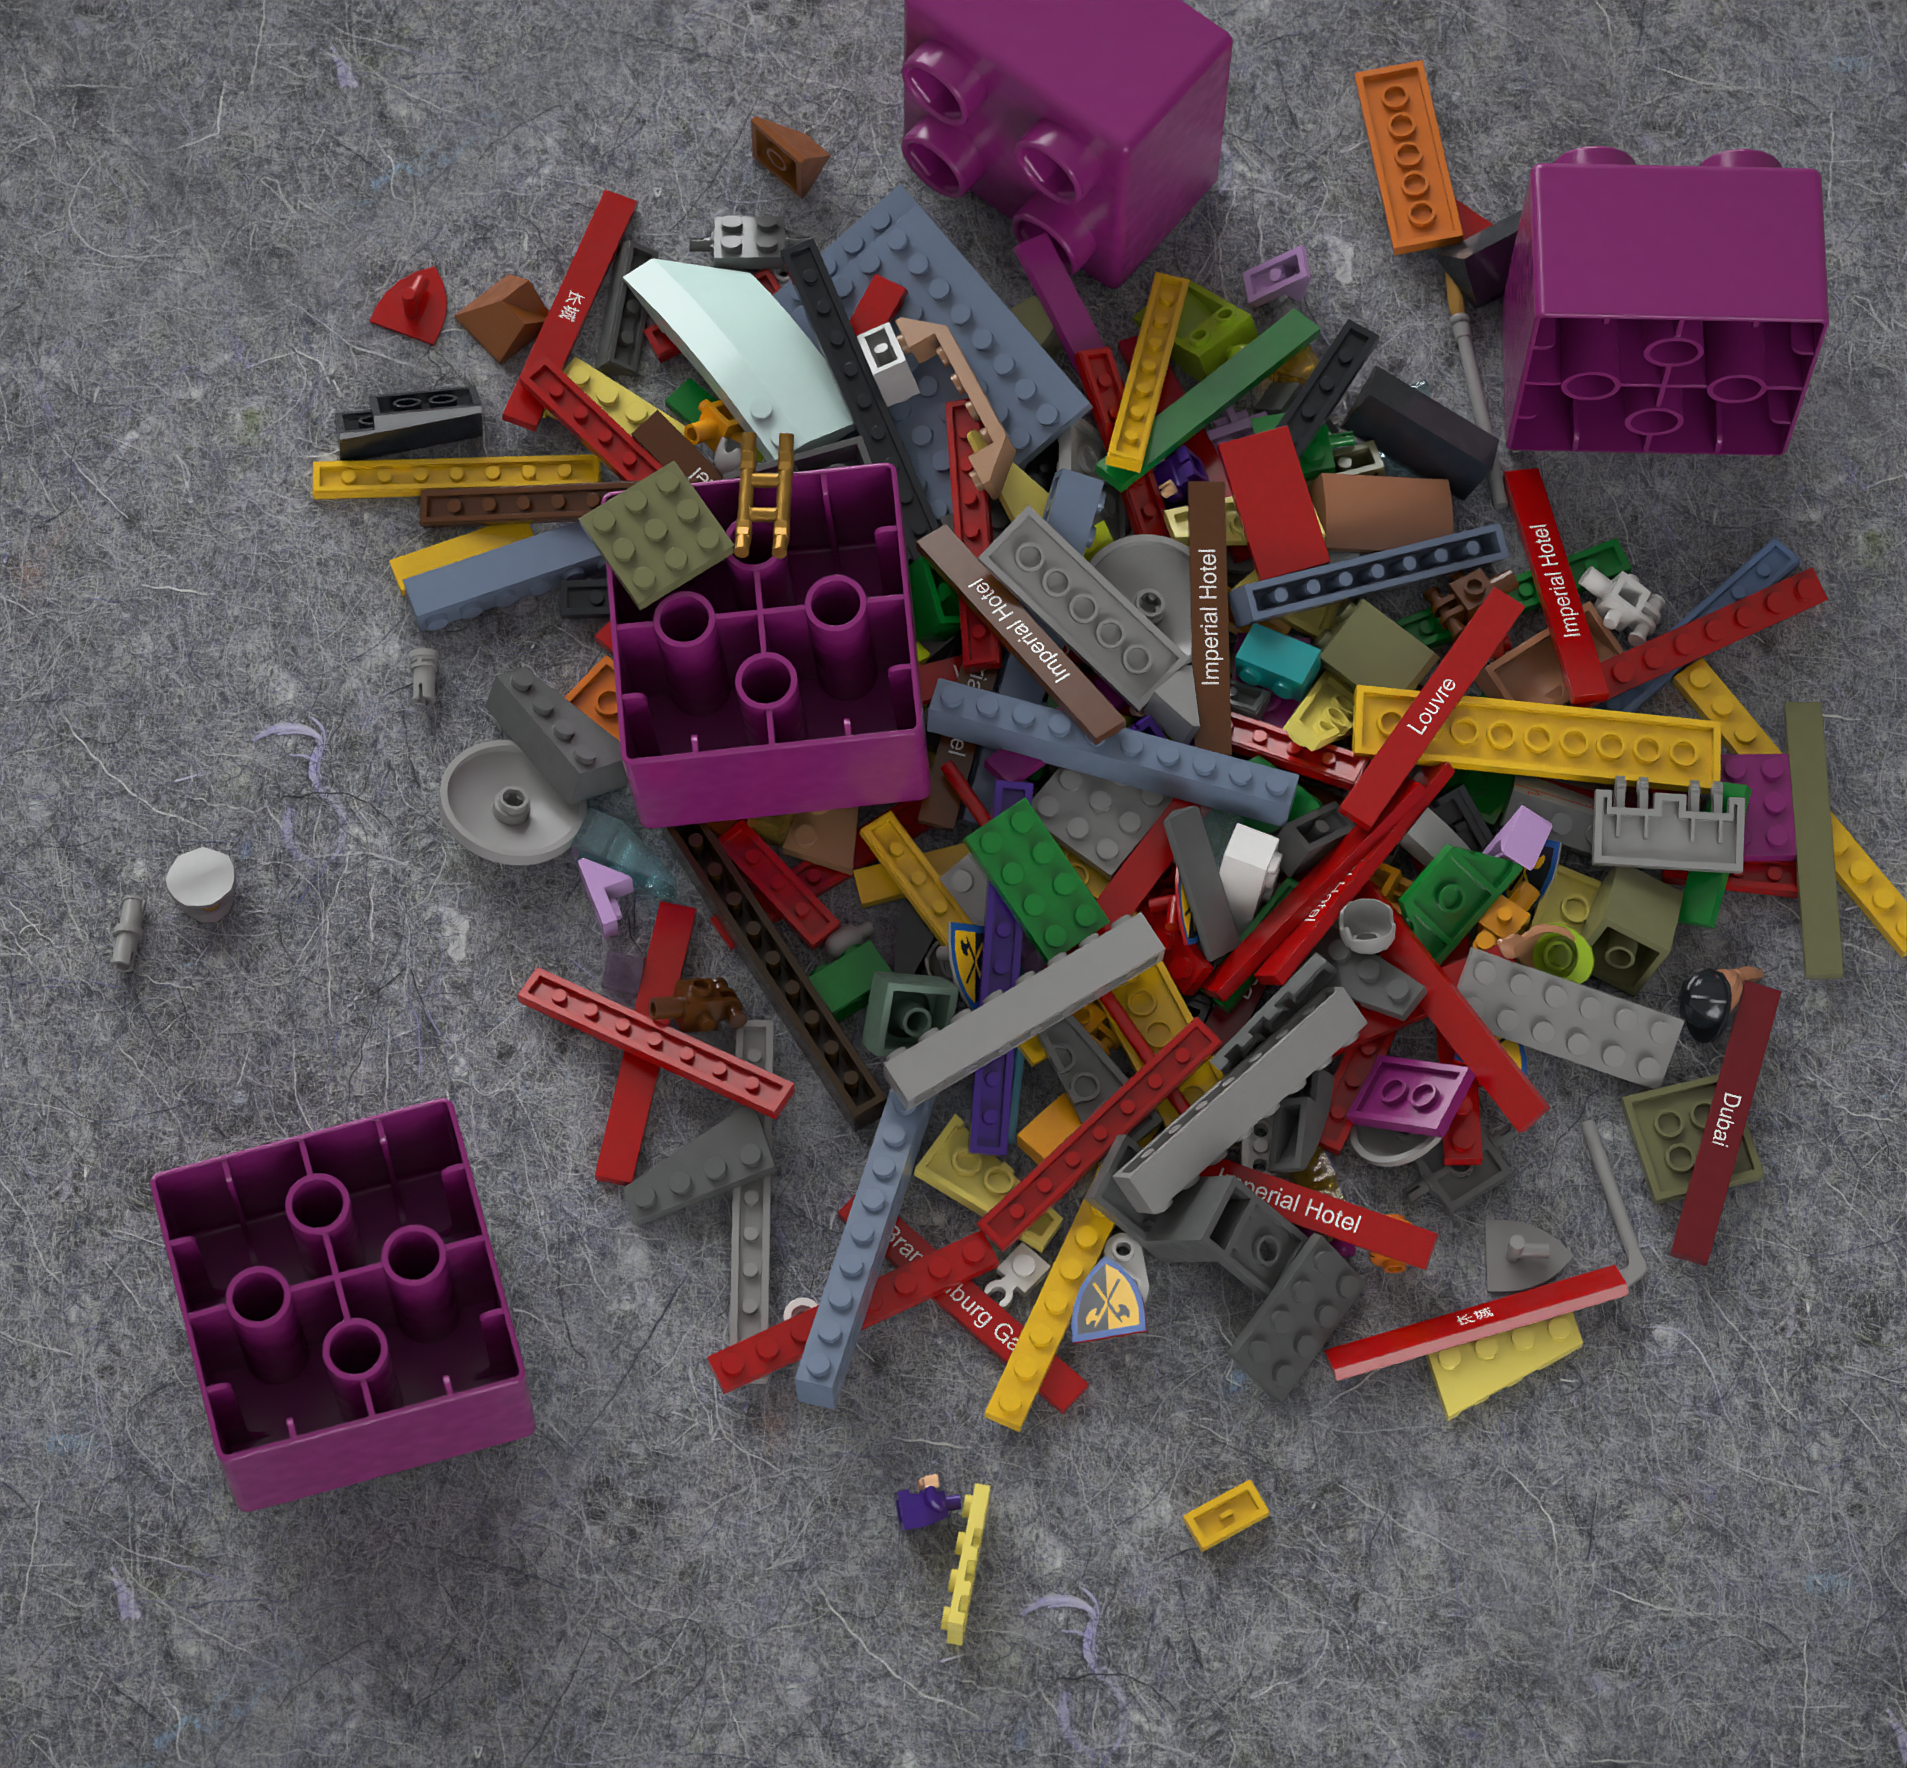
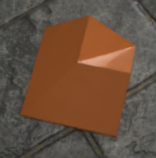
M758 116L751 120L752 157L803 199L808 194L831 155L805 133Z
M508 274L455 314L454 317L502 365L538 337L549 311L530 280Z

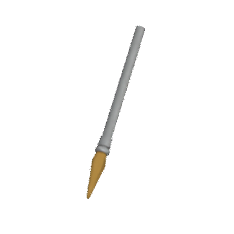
M1445 271L1448 306L1451 313L1449 322L1452 326L1455 340L1458 342L1476 426L1493 435L1472 344L1470 316L1465 312L1464 300L1460 289ZM1496 452L1493 469L1487 477L1494 508L1503 509L1508 506V500Z

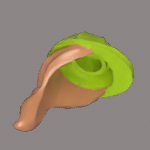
M1562 923L1539 924L1533 926L1522 936L1513 933L1497 941L1502 955L1507 959L1516 958L1520 964L1579 984L1586 982L1593 972L1595 959L1592 947L1583 936Z

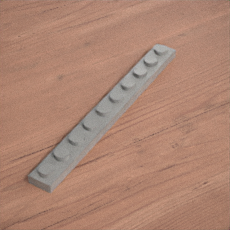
M747 1020V1023L742 1028L736 1029L735 1057L773 1073L774 1020ZM734 1101V1112L744 1105ZM758 1112L772 1151V1118ZM771 1174L733 1189L730 1346L769 1328ZM768 1375L748 1384H768Z

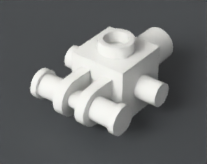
M1593 566L1585 571L1579 580V584L1597 597L1594 607L1603 619V625L1608 629H1615L1618 632H1621L1628 626L1633 630L1628 636V642L1634 647L1645 643L1646 637L1653 634L1656 625L1661 619L1659 611L1665 606L1664 598L1658 594L1650 595L1651 591L1639 583V578L1636 575L1627 574L1622 571L1610 580Z

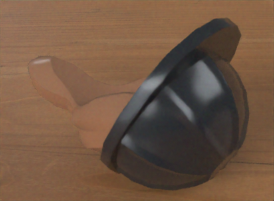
M1743 966L1739 969L1733 968L1731 970L1708 968L1684 980L1677 999L1681 1017L1686 1019L1690 1035L1701 1043L1714 1042L1721 1036L1727 1024L1729 1013L1740 1001L1743 983L1745 981L1756 983L1764 977L1763 969L1751 966Z

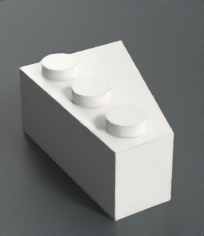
M1237 823L1224 853L1219 874L1240 937L1259 914L1263 902L1267 903L1277 887L1276 880L1280 871L1278 867L1283 854L1277 852L1279 838Z

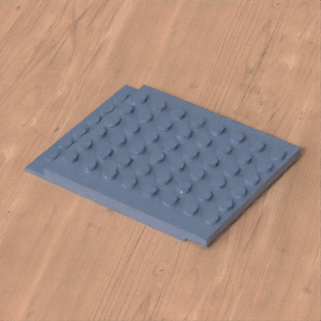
M901 184L820 253L849 320L876 273L905 287L909 291L891 323L895 336L901 334L895 322L900 317L945 325L949 328L1016 449L1013 463L1020 469H1023L1071 425L1075 424L1093 408L1091 403ZM789 280L772 296L792 317L823 356L791 280ZM902 350L920 393L910 397L905 402L896 403L887 408L938 523L941 516L953 514L945 402L967 399L969 396L966 392L962 395L959 394L950 378L951 375L956 373L952 365L946 368L938 354L919 364L913 353L906 355ZM854 430L837 442L858 437V434ZM908 552V561L910 566L913 563V561Z

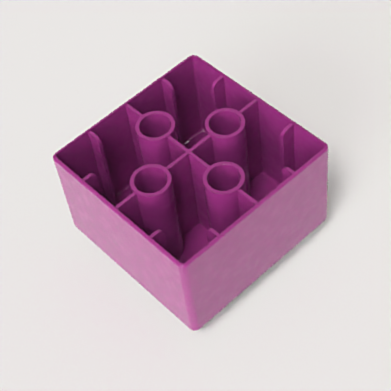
M904 0V63L901 69L904 82L903 139L901 143L903 157L915 175L929 188L942 196L957 199L964 197L970 190L1012 220L1013 234L1019 244L1047 232L1069 276L1075 275L1082 269L1106 287L1118 289L1218 179L1233 39L1226 30L1182 0Z
M1587 146L1567 151L1556 158L1554 163H1538L1533 166L1530 171L1502 301L1506 447L1513 451L1755 456H1779L1786 453L1829 326L1823 194L1820 172L1812 168H1782L1781 163L1773 155L1753 149H1733L1716 153L1702 161L1700 166L1636 165L1635 160L1628 153L1619 149L1605 146Z
M884 462L793 472L790 537L787 555L784 558L779 559L772 555L774 523L752 522V538L747 557L740 558L734 553L642 610H639L606 563L621 758L638 819L643 827L653 829L923 800L931 793V778L907 541L898 475L893 464ZM740 478L691 483L735 545ZM754 488L753 507H776L777 488ZM614 491L605 494L602 498L601 505L623 491Z
M438 1098L156 1173L151 1178L150 1187L215 1452L239 1510L243 1512L257 1511L525 1438L534 1433L536 1420L525 1366L455 1107L449 1099Z

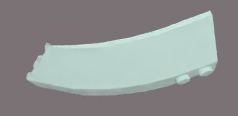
M652 258L623 277L625 283L662 333L669 337L700 373L745 432L757 433L756 447L767 462L778 459L779 433L794 434V454L835 443L855 430L826 360L786 310L751 273Z

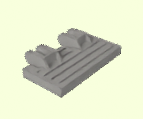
M1625 776L1615 777L1613 807L1612 790L1596 789L1594 792L1592 865L1735 874L1743 872L1745 798L1729 797L1727 799V813H1722V782L1713 781L1710 789L1711 812H1699V797L1701 794L1699 780L1689 781L1687 811V794L1654 793L1653 807L1648 809V777L1638 778L1636 784L1637 808L1625 807L1627 787Z

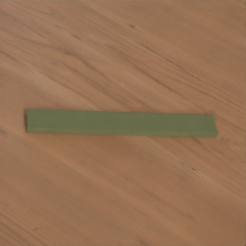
M1785 702L1783 713L1786 751L1789 754L1797 852L1795 866L1804 979H1842L1844 970L1822 702Z

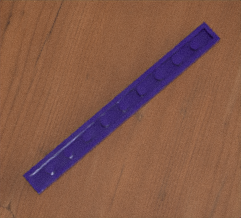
M996 780L993 791L992 819L1025 797L1032 806L1033 783ZM988 878L978 1008L984 1005L983 1000L997 990H1002L1004 993L1016 986L1015 981L1020 977L1023 929ZM1015 1048L973 1072L967 1154L996 1157L1007 1156Z

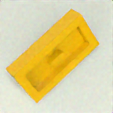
M1251 1479L1186 1513L1183 1515L1182 1520L1201 1552H1204L1269 1516L1270 1511Z

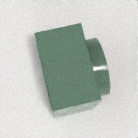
M874 971L861 1044L875 1056L886 1057L900 1047L905 1046L906 1049L913 1047L919 1043V1037L930 1029L937 1027L940 1031L952 1024L950 1020L955 1014L959 988L945 977Z

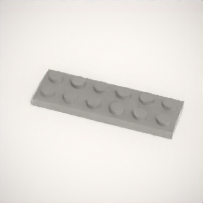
M1029 505L977 558V561L1137 713L1148 703L1154 691L1172 677L1189 659L1181 649Z
M1473 947L1470 948L1457 985V989L1493 1035L1651 1089L1661 1088L1685 1021L1682 1018Z

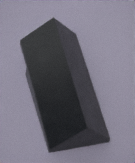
M1522 210L1444 250L1436 256L1437 261L1475 310L1504 297Z
M1375 366L1340 426L1346 432L1352 430L1354 437L1363 443L1374 440L1379 453L1419 478L1448 480L1451 495L1461 501H1465L1493 469L1499 444L1498 438L1379 366Z
M476 385L369 396L370 410L335 413L340 461L365 460L482 437V405Z

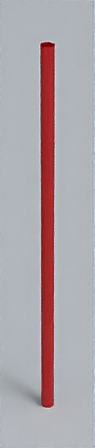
M953 760L942 765L941 771L979 826L982 827L991 821V815ZM1079 943L1067 951L1068 955L1080 948ZM1110 991L1100 997L1099 1000L1145 1065L1156 1054L1116 996ZM1179 1088L1168 1097V1100L1179 1116L1191 1107Z

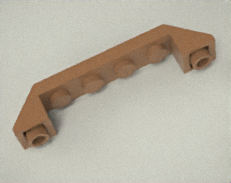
M903 317L898 318L895 322L901 334L897 335L896 338L906 355L913 353L919 364L938 354L946 368L952 365L956 372L950 376L960 395L966 392L970 398L965 403V406L975 422L980 419L982 420L985 428L981 429L980 433L987 446L968 457L974 468L973 471L969 472V475L978 491L981 492L986 489L994 501L1001 495L1016 454V449L949 328L945 325Z

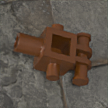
M1481 568L1468 575L1459 570L1451 576L1452 583L1449 584L1448 596L1443 597L1439 587L1432 586L1424 592L1423 598L1431 604L1433 616L1440 618L1439 624L1441 627L1449 629L1452 633V638L1456 641L1494 586L1502 592L1509 594L1518 589L1519 585L1510 569L1490 579L1487 578Z
M711 978L678 980L675 984L673 996L653 997L649 1001V1013L652 1020L675 1019L682 1033L717 1031L719 1020H728L730 1027L733 1029L742 1028L747 1023V1017L742 1012L743 1005L738 999L734 989L728 987V983L724 978H716L714 980Z

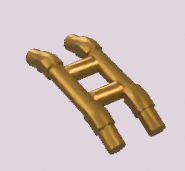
M742 432L734 554L740 558H745L749 555L752 522L774 523L772 555L775 558L781 559L787 555L790 537L794 434L779 433L778 473H756L757 433ZM754 488H777L776 507H753Z

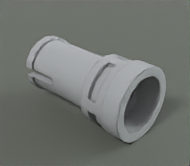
M431 648L414 649L409 653L410 670L413 673L412 701L418 705H426V698H428V704L430 705L436 702L435 673L438 671L439 653Z

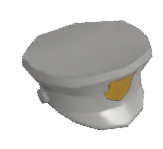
M206 847L179 855L165 878L168 894L175 903H178L190 917L201 923H217L229 913L233 904L234 886L236 883V869L231 858L226 854Z

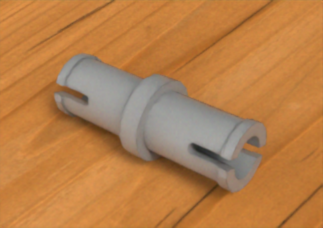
M126 895L123 897L120 921L113 931V936L116 940L112 959L110 960V967H113L114 970L130 972L134 969L137 945L143 940L144 935L141 926L147 900H143V897L137 895Z

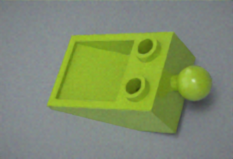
M1190 280L1170 358L1189 376L1201 382L1258 337L1252 315ZM1146 306L1132 317L1134 323L1140 329Z

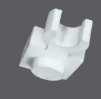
M1022 1242L997 1267V1274L1002 1279L993 1280L988 1283L984 1292L989 1297L996 1291L1002 1292L1005 1298L1000 1301L999 1305L1004 1310H1007L1012 1304L1013 1294L1018 1291L1025 1298L1050 1272L1051 1266Z

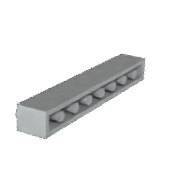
M1142 912L1132 918L1129 914L1122 916L1110 926L1111 930L1099 936L1098 933H1094L1080 942V948L1067 955L1066 952H1062L1054 956L1047 962L1048 967L1037 974L1034 971L1025 973L1015 981L1016 986L1003 993L1002 990H997L983 1000L984 1005L971 1012L969 1008L965 1009L950 1020L952 1024L940 1031L936 1027L925 1032L919 1037V1043L913 1047L906 1049L903 1046L890 1053L886 1057L887 1062L884 1063L883 1075L905 1110H911L1163 961L1166 949Z
M1344 987L1323 988L1112 1176L1137 1212L1159 1214L1168 1209L1173 1203L1172 1198L1177 1193L1196 1184L1200 1179L1199 1174L1205 1168L1220 1162L1227 1155L1226 1150L1234 1142L1247 1138L1254 1130L1253 1125L1261 1118L1274 1114L1280 1108L1279 1102L1288 1094H1294L1306 1085V1078L1310 1074L1329 1065L1333 1060L1332 1055L1338 1049L1350 1045L1359 1037L1358 1032L1368 1022Z

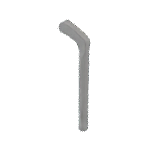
M1587 1120L1581 1123L1580 1126L1627 1256L1628 1266L1620 1273L1629 1289L1645 1275L1647 1264L1638 1245L1595 1121Z

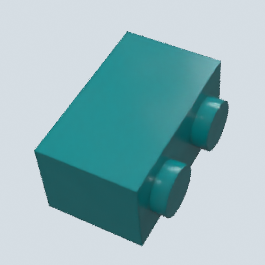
M1255 622L1235 656V675L1240 677L1245 683L1254 686L1260 685L1272 690L1281 698H1292L1299 702H1302L1321 668V649Z

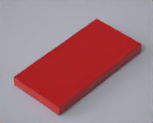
M1288 425L1218 444L1217 450L1258 580L1262 581L1330 564L1331 560Z

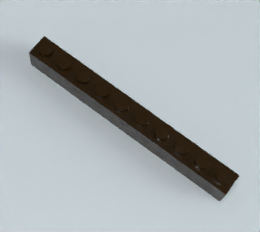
M700 823L663 827V839L713 916L718 920L741 959L853 1131L857 1132L880 1119L887 1102L886 1096L708 824Z

